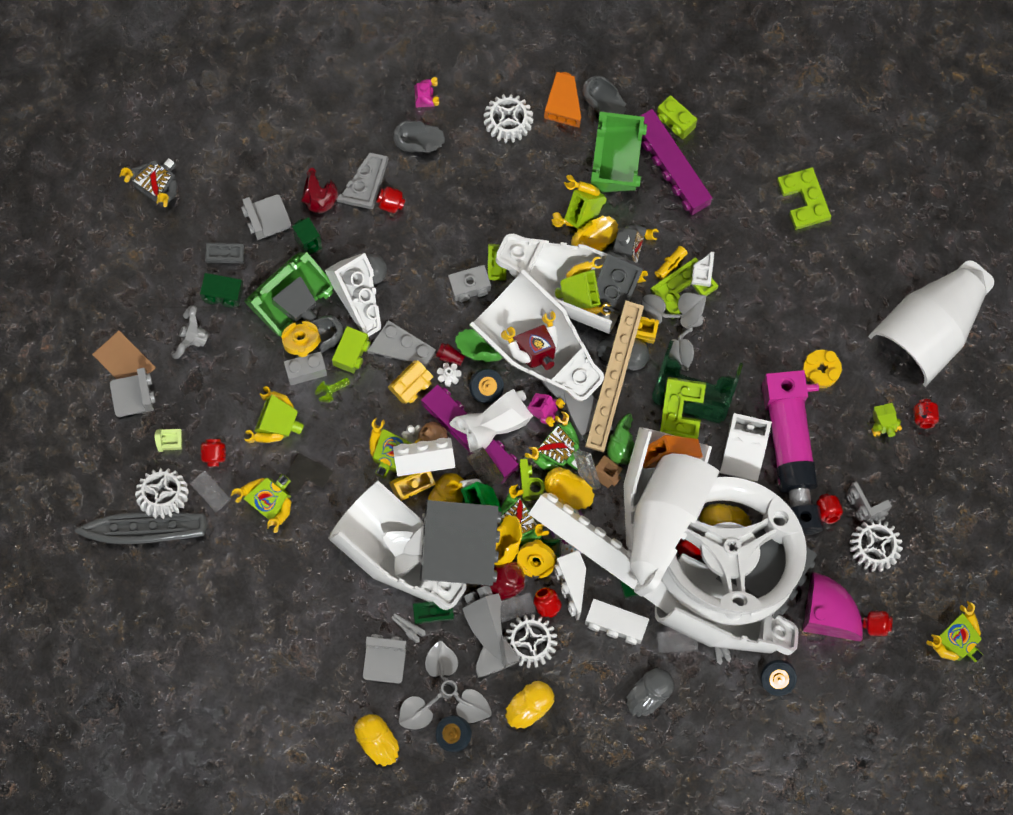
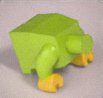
M893 403L874 407L873 419L876 424L871 429L874 437L876 435L880 436L881 433H887L888 437H893L896 435L895 432L897 430H902L901 420L896 416Z

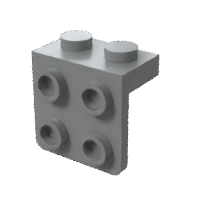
M274 195L254 203L251 202L250 197L242 199L244 204L241 207L243 215L249 218L250 223H247L251 234L255 233L257 240L291 228V222L280 195Z
M145 368L137 369L138 375L116 379L110 382L114 411L117 417L154 410L155 395L154 391H150L152 378Z
M856 481L853 482L847 491V499L851 505L854 504L859 521L868 524L873 520L876 524L878 520H881V522L885 520V516L889 514L888 512L892 507L889 500L871 508Z
M377 634L366 637L363 678L369 681L400 684L403 679L406 641H403L401 637L384 639L382 635Z

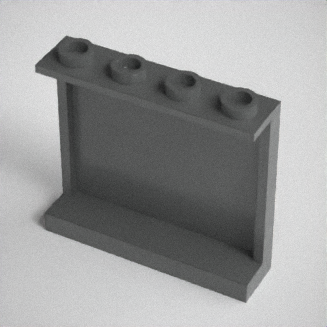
M427 500L425 505L420 581L493 586V582L497 580V571L494 570V563L498 562L499 552L495 551L496 543H499L500 531H497V523L501 522V511H498L499 506Z
M758 515L751 525L761 522L763 517ZM762 529L753 535L757 539L766 534V532ZM771 539L760 546L759 561L754 570L745 576L746 593L760 598L769 593L778 584L786 564L783 544H779ZM806 547V563L802 576L786 602L775 612L772 617L773 619L779 614L783 616L789 607L786 603L788 600L792 601L798 593L796 590L797 586H802L807 579L805 573L807 571L811 572L816 564L814 559L817 554L808 547ZM718 575L716 579L722 583V580ZM731 579V582L737 586L736 579Z

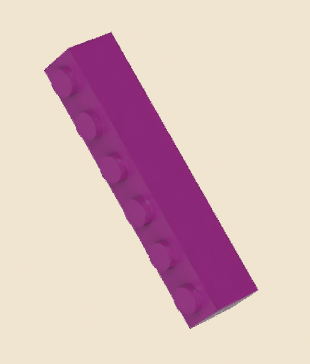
M651 109L640 115L644 117V124H647L646 135H642V146L645 151H649L652 155L653 163L662 170L663 178L672 185L673 193L682 200L683 208L693 215L711 205L712 196L654 110Z
M437 384L421 399V405L470 453L467 434L456 430L449 424L455 417L467 414L463 410L464 406L458 400L454 401L450 397L451 393L445 387L441 388ZM493 439L484 452L475 459L503 484L518 470V459L512 453L508 454L504 450V445L499 440L495 441Z

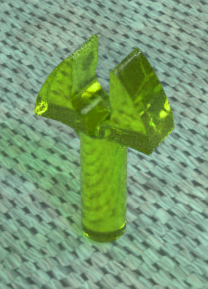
M346 377L331 386L325 385L323 381L317 387L315 394L317 395L325 391L327 394L320 397L319 401L332 402L334 401L333 393L349 385L350 380Z

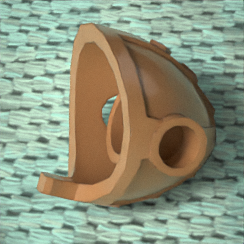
M431 421L421 428L418 439L421 438L420 441H433L439 438H448L447 430L441 424Z

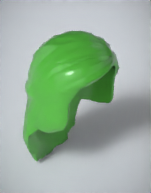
M465 329L463 332H458V336L455 337V343L457 348L460 349L461 354L473 360L494 362L500 361L503 358L474 329Z
M631 413L626 414L618 422L614 433L610 435L607 454L610 460L616 464L628 465L630 463L635 445L632 440L633 436L629 432L633 421Z

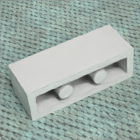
M439 438L433 441H419L413 444L393 446L397 476L455 468L451 438Z
M593 599L585 624L588 625L590 630L596 632L602 630L607 632L606 635L612 638H618L619 636L624 638L625 642L636 645V643L641 644L649 618Z

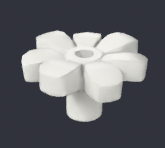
M444 363V369L438 368L437 374L440 375L438 381L440 383L445 381L446 387H450L451 382L456 385L459 382L457 377H461V371L456 370V364H452L450 367L448 363Z
M409 425L406 431L402 433L403 439L414 443L418 440L422 427L417 425L414 428L412 425Z

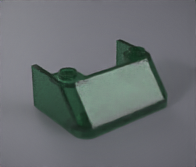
M671 340L652 395L654 402L664 406L668 377L704 382L680 374V362L669 357L674 342ZM739 363L735 378L726 375L721 376L717 380L716 385L704 382L706 383L704 402L698 403L684 400L683 413L714 423L723 422L727 416L743 363Z

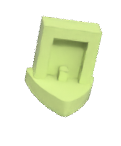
M157 429L155 432V442L158 451L181 450L182 430Z

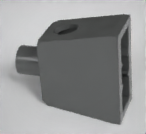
M301 277L297 278L272 298V304L295 323L301 318L308 322L317 319V316L311 311L316 307V301Z

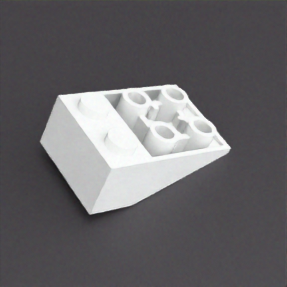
M736 413L733 414L720 474L758 482L771 421Z
M580 551L557 558L556 565H554L556 579L562 582L561 592L563 597L569 600V613L571 617L575 616L576 621L579 620L581 614L586 567Z

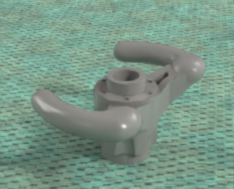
M190 305L183 313L185 319L189 318V324L187 323L186 326H182L179 336L182 343L178 345L176 351L171 352L173 359H179L190 345L203 347L207 341L208 332L198 327L195 316L197 307L194 305Z

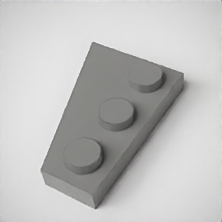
M369 153L358 168V172L352 181L348 182L344 192L338 196L337 202L373 209L389 160L388 157Z
M388 320L368 349V353L383 355L390 359L403 360L407 363L418 360L426 367L436 353V349Z

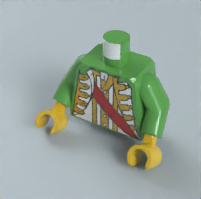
M561 411L563 419L560 420L558 416H555V420L562 424L557 425L538 449L536 447H529L532 450V455L525 453V457L532 458L543 470H552L556 467L565 468L567 465H570L577 471L583 464V461L575 456L579 452L580 442L574 427L569 421V415Z
M516 484L509 488V494L501 506L500 525L505 516H517L522 526L523 535L520 545H524L548 535L549 531H543L544 525L537 524L534 518L529 515V511L521 498L517 499V496L522 495L524 491L522 489L516 492V487L518 486Z

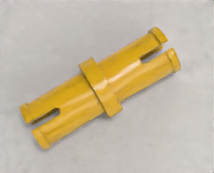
M678 246L670 257L664 259L665 262L655 271V275L660 280H663L673 269L676 270L678 263L688 254L686 249Z

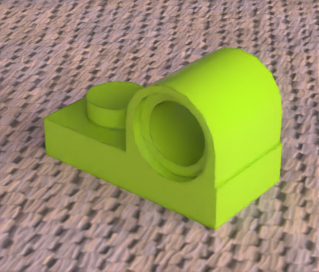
M520 459L521 490L523 489L524 491L522 501L538 500L544 494V482L540 478H529V476H532V464L528 465V459ZM537 485L541 490L539 492H532L530 487Z

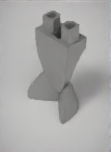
M542 380L543 385L555 397L561 398L566 403L578 437L581 441L584 439L586 442L598 400L590 395L584 401H577L566 391ZM612 425L609 435H611L614 431Z
M488 586L477 589L479 597L477 592L465 595L464 598L467 606L462 608L471 630L483 645L476 665L478 678L496 673L520 662L518 655L502 635L500 618L502 601L499 593L493 594Z

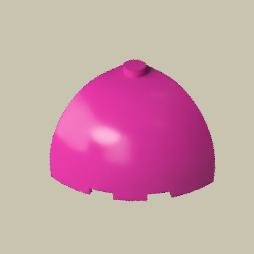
M812 572L803 631L861 642L863 638L862 619L852 596L835 580Z

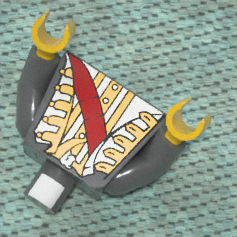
M167 158L163 165L152 161L132 169L122 168L119 176H125L124 181L126 183L129 182L130 178H133L132 183L136 189L163 207H167L168 202L176 197L177 182L175 175L172 173L176 164L169 158Z
M629 224L625 228H619L613 253L637 263L644 239L643 236L647 240H657V238L653 237V232L659 231L657 229H646V227L637 224ZM642 271L637 283L646 282L643 277L648 276L647 271Z

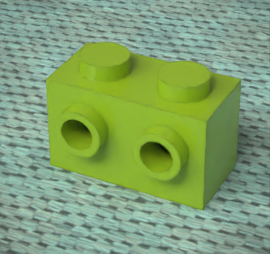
M671 95L658 106L656 115L660 121L665 123L682 140L696 128L697 118Z
M347 326L333 356V366L353 374L356 368L360 369L363 358H361L363 352H367L370 346L368 334Z

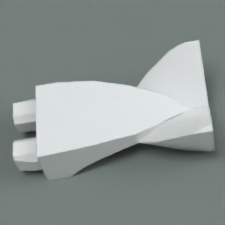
M512 389L483 413L457 416L449 424L456 430L467 434L470 453L474 459L484 452L496 434L508 433L522 428L534 416L523 403L527 399L523 390L515 392Z
M424 525L415 533L392 531L382 534L383 540L395 556L396 576L405 575L421 561Z

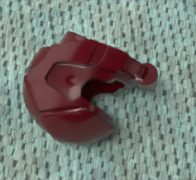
M310 168L307 171L301 202L306 203L307 208L312 212L324 213L334 206L338 199V189L331 179L329 182H326L324 188H321L315 176L316 170Z
M517 562L494 566V570L497 571V580L493 582V586L490 588L493 594L499 593L501 601L509 599L523 590L525 587V576Z

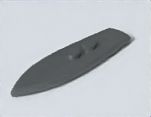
M146 512L122 513L88 522L76 528L75 532L95 541L112 544L153 543L204 536L207 529V519L205 514L172 512V517L167 514L164 519L161 518V515H158L155 519L153 514L148 516Z

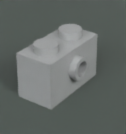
M485 265L448 275V282L454 301L464 302L469 300L470 297H482L491 292V284Z
M321 351L309 354L306 357L297 356L295 359L284 361L290 386L327 376Z

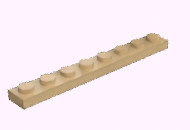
M629 301L624 303L587 437L586 448L600 452L605 451L643 312V305Z

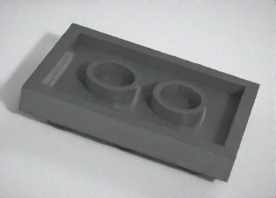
M609 251L597 279L601 303L599 307L603 303H610L611 306H605L603 309L621 316L625 301H630L644 266Z

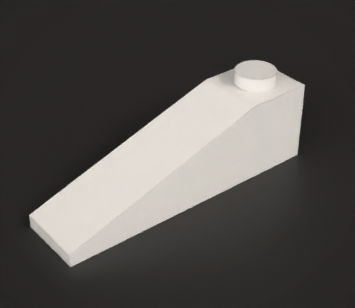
M362 253L341 260L327 268L325 272L334 290L359 330L368 334V337L381 329L379 308L376 305V288L372 278L374 273L366 254Z

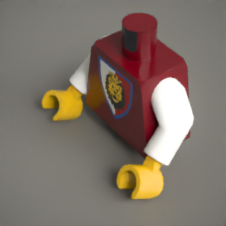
M553 311L550 312L551 320L547 318L546 313L542 316V320L547 324V327L541 325L516 336L513 327L507 328L509 335L506 330L502 331L501 337L504 340H508L507 345L514 359L527 364L530 368L542 365L545 370H549L554 366L553 359L558 349V336L556 326L553 325V321L556 318V314Z

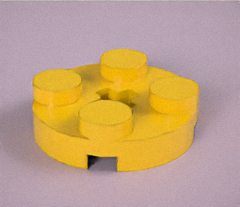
M302 321V324L298 325L296 323L290 324L284 329L281 336L284 349L288 353L298 355L299 357H306L321 342L316 325L308 321Z
M816 350L807 356L803 370L808 382L810 381L812 384L818 383L819 388H827L839 379L842 365L835 352ZM821 364L827 367L825 373L817 369Z
M534 540L524 544L519 549L517 555L518 566L529 577H532V575L539 576L538 578L549 576L553 572L557 560L554 551L541 540ZM533 557L539 558L540 562H534Z

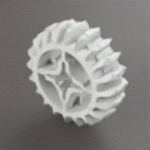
M503 94L502 99L496 96L495 102L490 101V106L485 108L484 125L487 126L486 131L491 132L492 137L497 135L498 141L504 138L505 143L508 139H511L514 143L515 138L521 140L522 135L526 136L527 130H531L532 126L530 124L533 123V118H531L533 112L529 111L530 105H525V99L519 101V95L515 99L512 94L509 95V98H506ZM519 112L523 116V122L521 124L518 122V119L516 118ZM496 113L499 115L498 117L500 118L498 125L495 123L493 119Z
M160 467L159 472L152 470L151 475L145 474L146 479L140 478V484L136 487V501L143 512L145 511L148 516L153 514V517L156 519L158 515H161V518L164 519L165 515L168 514L172 517V512L179 513L178 508H184V502L188 500L187 495L189 491L183 476H178L176 470L171 473V470L168 468L163 472V469ZM169 484L175 486L177 488V491H173L172 488H169ZM147 495L154 498L155 503L149 501Z
M873 520L868 524L863 522L861 524L862 527H856V532H853L851 535L854 539L849 542L853 545L850 548V552H856L852 556L853 559H860L857 562L858 565H861L862 562L865 563L864 569L871 566L872 572L876 570V567L880 572L883 571L884 567L890 569V564L895 565L897 563L896 559L901 557L898 552L903 550V547L898 546L902 543V539H896L900 535L899 532L893 533L892 531L895 527L892 526L889 529L887 528L888 522L881 525V520H878L876 524ZM875 532H879L885 537H878ZM866 534L868 545L862 549L861 539ZM874 542H875V544H876V543H878V544L882 543V544L879 546L878 549H877V547H876V548H874V547L870 548V547L873 545ZM890 542V555L886 557L884 546ZM867 554H874L880 560L872 559Z
M534 614L531 615V620H528L527 615H524L523 622L519 617L516 618L518 625L510 623L513 630L507 629L506 633L510 636H505L504 638L507 642H510L509 645L520 659L519 666H522L525 661L527 662V668H530L531 662H534V667L537 668L539 660L544 665L546 663L544 657L548 660L552 658L548 652L555 653L556 650L551 646H557V641L552 640L557 638V634H550L554 630L553 626L546 628L549 624L548 620L542 624L541 616L538 618V621H535ZM530 626L540 629L545 635L534 634ZM525 627L526 635L519 639V641L514 642L517 632ZM529 634L532 640H536V642L534 641L533 650L530 643L525 642L528 641ZM547 641L544 651L537 655L536 646ZM516 647L527 648L531 656L522 654Z

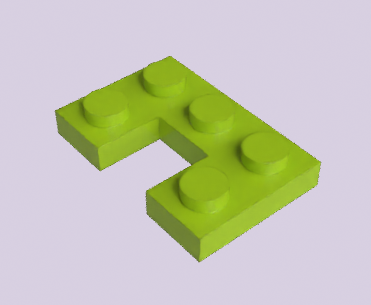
M813 167L778 177L777 182L783 197L801 192L806 205L805 207L791 210L789 213L795 230L831 220V214Z
M696 257L650 289L652 294L664 300L666 304L665 310L668 314H682L678 308L680 298L678 293L691 285L693 266L699 261ZM712 277L710 287L692 285L699 295L705 296L718 289V285Z
M668 377L660 432L698 439L701 420L682 417L684 400L698 403L704 402L706 383Z

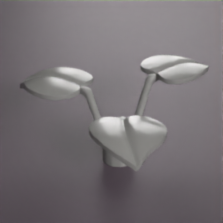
M691 292L682 294L678 302V308L682 314L678 315L664 313L666 304L661 297L654 294L645 295L642 300L644 317L649 318V320H659V324L662 322V317L681 318V325L687 328V330L679 335L678 339L670 341L668 351L672 362L679 369L689 371V366L694 357V348L692 343L688 339H683V337L687 333L692 332L693 327L702 325V313L705 307L706 296Z
M438 641L429 650L425 659V668L428 674L432 677L440 675V678L444 681L439 688V694L426 705L420 697L412 696L407 698L400 708L398 721L399 725L404 728L416 730L426 727L433 718V713L428 707L441 697L449 699L455 696L456 700L459 701L456 706V713L468 723H475L492 715L490 706L481 693L476 690L467 689L460 698L456 683L444 677V675L450 676L456 671L458 659L455 653L443 641Z

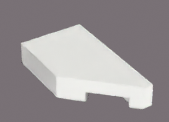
M710 252L709 255L694 264L692 285L710 287L714 252Z

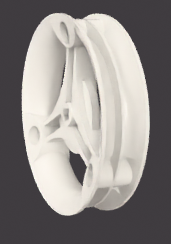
M717 477L705 503L712 501L738 502L755 509L763 515L761 522L747 527L732 522H723L711 526L696 520L694 524L690 522L685 531L688 534L685 539L701 550V556L706 566L720 576L725 595L722 599H719L699 589L685 575L676 555L661 580L673 598L698 617L724 625L750 624L776 612L786 602L797 585L806 563L805 536L794 512L774 492L746 479ZM764 529L766 534L756 539L753 534ZM773 539L777 543L784 545L786 555L785 569L778 584L766 595L756 598L745 592V576L750 574L756 567L760 558V546ZM731 579H736L737 591L732 592Z

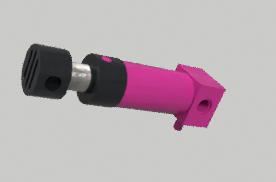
M804 370L770 373L765 375L762 382V392L765 410H769L772 422L779 491L789 494L791 510L796 515L804 536L816 534L823 531L820 506L811 504L810 491L816 489L818 484L812 456L805 401L808 397V392L819 391V384H806Z

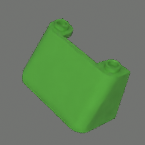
M600 112L591 185L597 187L600 193L633 191L636 187H640L641 176L637 174L642 135H646L647 124H644V117Z
M307 252L295 254L244 301L279 337L282 336L284 329L292 324L293 321L272 304L273 297L299 277L303 279L315 301L323 297L327 299L333 294L334 288L328 276Z

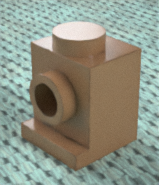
M604 455L588 477L595 478L605 487L609 488L611 485L616 486L621 479L619 474L623 469Z

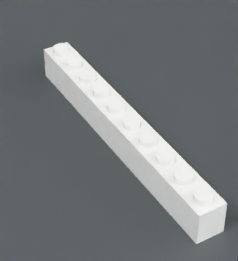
M544 493L539 497L529 512L530 516L629 587L635 588L638 581L630 568L631 550L623 548L622 543L617 539L609 538L600 527L595 528L590 524L588 518L574 513V509L571 506L560 503L558 497L554 494ZM662 580L652 592L643 596L667 614L677 607L696 616L673 598Z

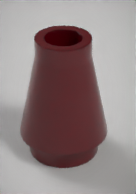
M442 343L436 354L439 360L461 366L465 358L464 355L448 343Z

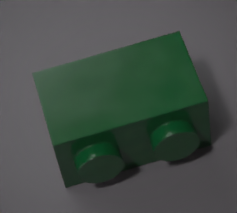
M309 217L295 222L294 226H292L294 238L302 252L312 255L321 250L320 234Z
M205 273L200 296L208 304L221 303L229 308L239 307L244 285L242 279Z

